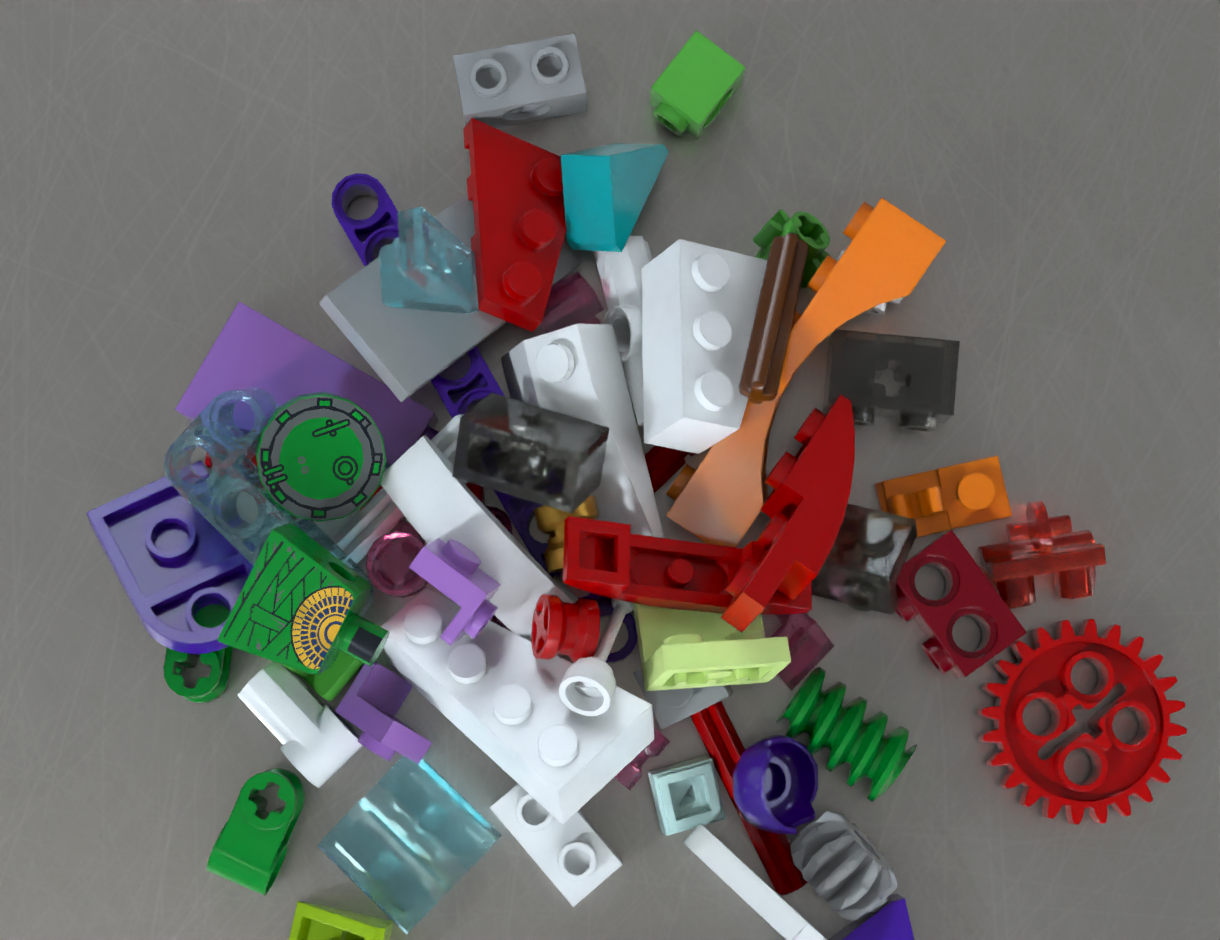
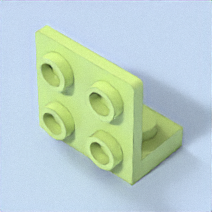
M633 603L645 691L767 683L791 662L787 636L765 638L762 615H758L743 632H740L720 618L723 613L677 610Z

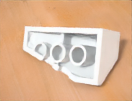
M577 323L524 340L503 355L501 361L513 411L564 499L595 496L599 511L597 520L631 524V534L665 538L613 325Z

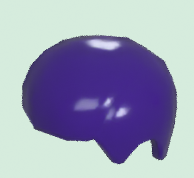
M773 735L759 739L747 747L733 770V797L743 818L757 829L792 835L797 834L796 827L815 819L816 814L812 803L818 791V764L807 750V746L789 736Z

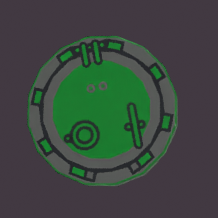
M324 391L298 395L277 407L267 420V424L263 427L255 451L260 481L273 502L294 517L316 522L341 519L363 507L380 486L386 464L383 436L370 414L350 399Z

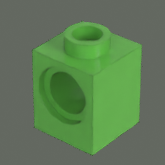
M696 30L651 87L650 104L655 107V110L652 112L654 117L673 133L682 135L684 131H687L698 140L741 86L745 66Z

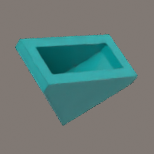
M614 143L561 154L567 243L573 250L623 251L669 153L664 144Z

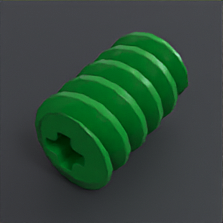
M817 667L804 680L776 722L784 717L789 720L785 736H789L792 739H796L806 732L809 735L807 750L812 756L823 748H828L830 753L825 769L829 772L834 771L845 762L849 763L851 767L846 784L850 787H853L866 777L871 779L867 799L873 802L882 796L897 779L913 755L917 744L905 750L909 730L902 726H899L885 736L888 715L884 712L879 711L864 721L867 700L859 696L843 706L846 685L842 682H837L825 691H822L826 671L821 667Z

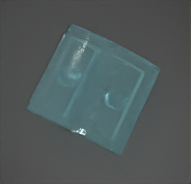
M402 756L366 796L358 801L321 840L317 847L407 935L502 835L424 758L417 764Z

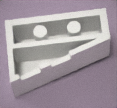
M679 239L641 268L644 443L700 454L740 429L748 397L740 394L739 383L767 260Z

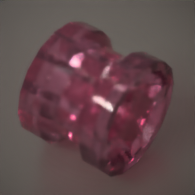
M398 531L384 534L377 539L369 549L366 559L368 577L374 586L389 596L397 598L415 596L424 590L429 582L412 569L410 571L409 566L425 544L410 533Z

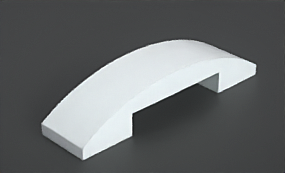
M423 435L383 473L381 486L427 544L438 538L445 543L449 539H453L468 547L480 558L481 564L478 568L501 584L490 599V602L498 607L494 615L515 635H519L531 642L533 614L536 603L542 594L557 595L565 603H575L578 598L557 575L552 578L465 485L468 480L428 437Z

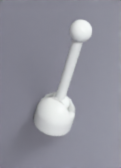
M611 599L614 610L594 657L580 658L567 669L559 687V695L562 702L572 711L585 716H597L603 714L609 708L615 693L616 680L613 676V670L606 663V660L625 615L634 610L633 603Z

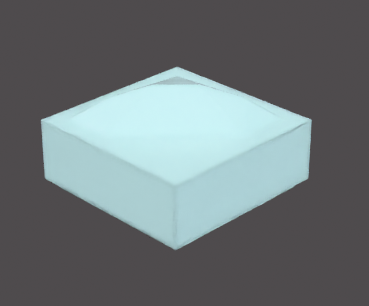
M705 755L647 771L660 830L666 836L692 829L700 823L706 825L726 819L713 758Z

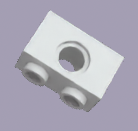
M519 784L514 786L490 807L573 907L623 865L622 859L580 809L562 824Z

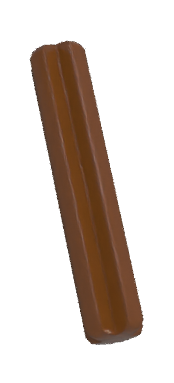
M787 233L785 237L780 236L773 239L766 264L739 383L740 394L750 398V402L755 404H761L763 401H773L778 393L809 251L808 244L799 240L798 235L794 233Z

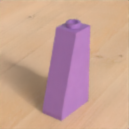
M238 302L175 408L180 414L197 424L259 438L263 427L267 424V420L275 409L294 397L322 391L340 395V397L350 399L370 414L383 436L386 456L385 468H389L423 435H426L431 440L439 433V431L434 429L439 421L435 412L409 397L401 403L386 384L241 302Z

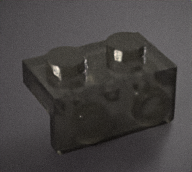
M847 503L844 519L834 545L818 575L812 580V595L845 603L859 611L873 610L885 614H893L898 604L895 583L917 537L916 520Z

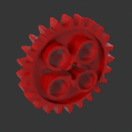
M1095 619L1083 620L1080 626L1078 636H1075L1068 620L1058 621L1055 640L1052 639L1043 627L1033 629V640L1036 648L1032 649L1020 640L1012 643L1011 647L1018 661L1013 664L1005 660H996L994 663L998 672L1005 678L1003 683L983 684L982 688L988 694L997 698L995 706L977 709L978 715L994 720V729L985 731L978 736L979 741L997 743L999 751L986 761L987 765L992 767L1007 765L1010 769L1000 783L1002 788L1010 789L1021 783L1025 786L1019 804L1022 806L1030 807L1040 797L1044 798L1042 816L1045 818L1054 819L1062 805H1065L1068 823L1075 825L1080 824L1085 808H1088L1092 819L1098 824L1106 823L1108 815L1107 805L1110 804L1120 816H1130L1131 805L1128 796L1133 795L1142 802L1150 803L1154 799L1146 782L1151 779L1160 783H1169L1170 777L1159 766L1162 759L1181 760L1182 754L1167 745L1169 737L1187 734V728L1170 723V714L1185 708V702L1167 700L1164 693L1178 681L1176 676L1157 678L1154 671L1161 664L1163 656L1155 654L1141 659L1138 656L1144 642L1141 636L1131 638L1124 645L1119 644L1121 626L1117 624L1109 625L1103 635L1098 637ZM1081 659L1091 662L1098 672L1097 686L1087 695L1076 690L1071 682L1072 668ZM1121 683L1124 686V693L1120 697L1104 706L1088 719L1087 725L1091 730L1090 734L1074 732L1068 735L1049 757L1044 760L1039 758L1038 751L1040 748L1074 725L1076 719L1071 712L1073 709L1090 710L1099 704L1116 684ZM1034 699L1044 702L1051 713L1050 725L1040 735L1032 734L1023 723L1022 715L1024 708ZM1123 708H1128L1135 713L1139 721L1138 734L1127 744L1117 739L1112 727L1114 716ZM1076 748L1084 750L1089 755L1092 763L1090 775L1079 784H1074L1070 781L1064 770V762L1067 755Z

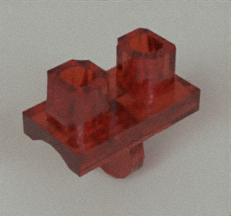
M1043 501L1027 503V521L1006 524L1009 542L979 547L981 565L991 577L996 591L1009 609L1030 606L1035 603L1034 575L1053 572L1056 592L1061 598L1075 599L1093 596L1096 566L1106 564L1105 547L1102 543H1095L1092 532L1090 530L1072 532V523L1069 515L1048 517Z

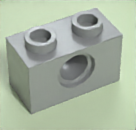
M575 33L453 55L466 125L471 118H474L498 129L587 112V92Z

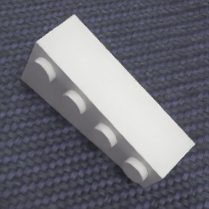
M425 588L381 626L390 632L384 646L388 664L560 823L564 824L654 740L652 704L615 686L616 689L610 706L603 714L585 716L572 711L562 702L559 695V687L567 669L573 663L557 655L551 660L536 659L533 655L530 641L515 635L513 632L492 621L488 622L475 639L466 633L450 646L440 637L461 607L440 594Z

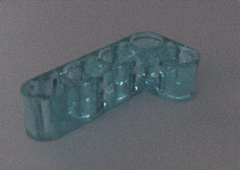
M255 387L222 392L205 407L170 446L165 454L164 470L171 485L253 566L271 530L291 523L300 528L372 586V582L367 574L312 520L294 517L274 503L261 483L258 467L251 459L255 455L262 429L275 409L279 407L271 394ZM240 400L250 405L255 416L254 426L248 434L240 431L233 420L234 407ZM196 447H201L211 457L212 470L207 479L198 476L192 468L191 458ZM241 491L252 495L257 502L258 515L254 523L246 522L237 512L236 501ZM373 587L371 588V591L359 613V616L365 614L369 609L370 605L372 604L374 594Z

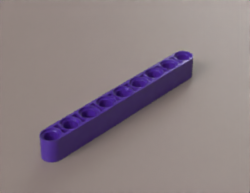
M355 173L346 176L336 185L332 193L331 203L334 214L364 266L378 258L385 249L395 246L411 234L384 186L376 178L368 174ZM371 195L378 199V208L370 218L355 220L348 217L347 208L355 197ZM475 346L466 353L471 359V367L463 378L446 380L438 374L431 380V383L452 419L459 414L469 417L471 411L482 404H491L502 412V421L499 427L492 433L483 434L482 441L471 452L529 553L548 573L543 554L548 547V543H541L531 536L529 532L530 522L535 516L534 509L565 499ZM513 457H522L528 460L534 467L530 482L518 489L508 488L499 480L501 465L507 459ZM563 571L548 574L552 578L557 575L561 579ZM593 593L582 597L597 601L600 610V620L611 617L614 610L611 603L612 598ZM631 613L626 614L622 622L627 628L628 640L619 651L609 653L606 663L614 664L623 661L633 652L638 637L636 623Z

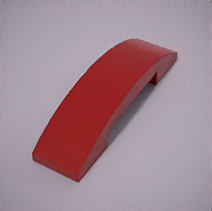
M568 516L564 520L563 583L593 594L631 603L677 610L724 613L734 597L725 590L729 581L747 557L756 563L765 549L755 543L756 541H751L743 548L631 534V524ZM812 581L794 600L777 589L759 615L808 613L812 610Z

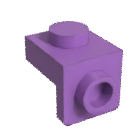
M438 538L423 546L409 568L461 607L440 637L451 646L466 633L473 639L481 633L498 609L497 606L490 602V599L501 584L478 568L481 560L468 547L453 539H449L445 543Z
M376 661L371 667L364 664L335 710L336 713L363 731L358 742L387 761H390L395 752H398L417 764L420 763L432 744L431 741L394 717L411 691L412 685Z

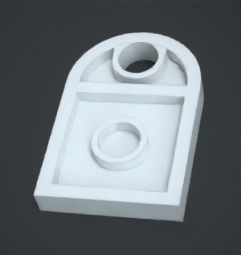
M701 823L683 842L786 940H827Z

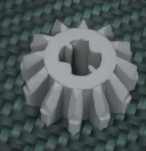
M826 811L817 820L810 821L799 831L801 835L790 844L793 864L802 872L803 879L813 887L816 895L821 896L827 902L831 910H837L844 919L861 921L869 913L872 912L874 914L888 901L887 897L898 888L893 868L884 859L883 854L872 844L870 838L866 837L856 824L851 823L843 814Z

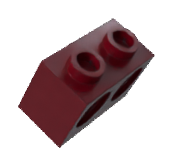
M952 529L883 577L890 586V589L884 592L886 600L904 623H908L912 619L917 623L927 637V640L921 644V647L931 663L942 675L951 670L956 678L967 677L1027 633ZM922 566L937 568L945 578V591L938 600L926 599L916 589L915 576ZM962 616L973 618L982 629V641L979 647L972 652L959 648L953 639V626Z

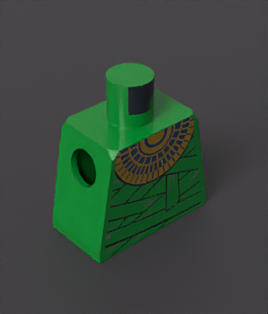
M288 523L271 530L217 640L230 647L310 674L319 675L334 664L340 651L371 667L384 648L390 632L359 616L372 588L369 582L300 528Z

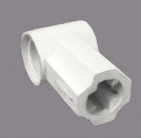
M273 661L264 667L238 694L239 698L283 744L280 749L287 759L317 788H320L363 747L358 742L359 734L341 715L336 713L335 709L329 704L323 705L294 672L280 663Z

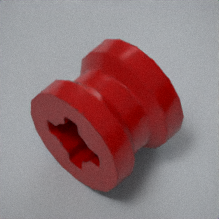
M542 594L536 603L532 620L531 646L534 657L536 659L551 660L557 654L568 655L574 663L580 658L594 657L600 634V610L597 601L589 598H580L575 603H565L557 595Z

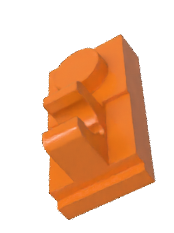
M998 455L874 484L888 544L943 533L951 529L956 530L1006 519L1012 516Z

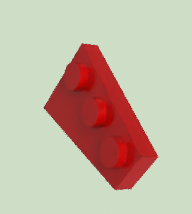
M471 118L463 128L464 148L469 149L471 175L467 178L468 201H473L475 234L471 238L475 309L533 332L542 323L566 233L561 156Z

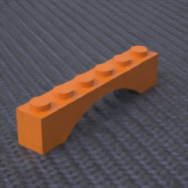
M884 198L880 199L875 208L864 201L843 232L844 235L852 239L839 261L828 255L808 283L807 287L816 292V295L803 314L797 310L795 311L778 393L775 399L755 404L750 402V398H748L740 429L709 447L710 451L697 470L686 464L667 491L666 495L675 502L666 516L706 544L737 547L761 512L760 509L768 498V485L765 483V480L767 478L766 466L770 432L780 400L800 365L822 340L846 321L879 304L910 295L945 244V239Z

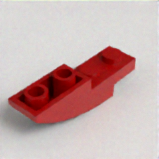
M843 395L836 399L825 414L816 407L812 410L794 436V439L802 444L796 456L794 457L786 451L765 480V483L772 487L773 491L760 510L768 515L771 520L755 542L765 550L756 563L747 557L733 575L725 590L734 597L720 617L740 632H743L764 610L777 589L794 600L818 575L834 545L849 500L855 462V428L852 403Z

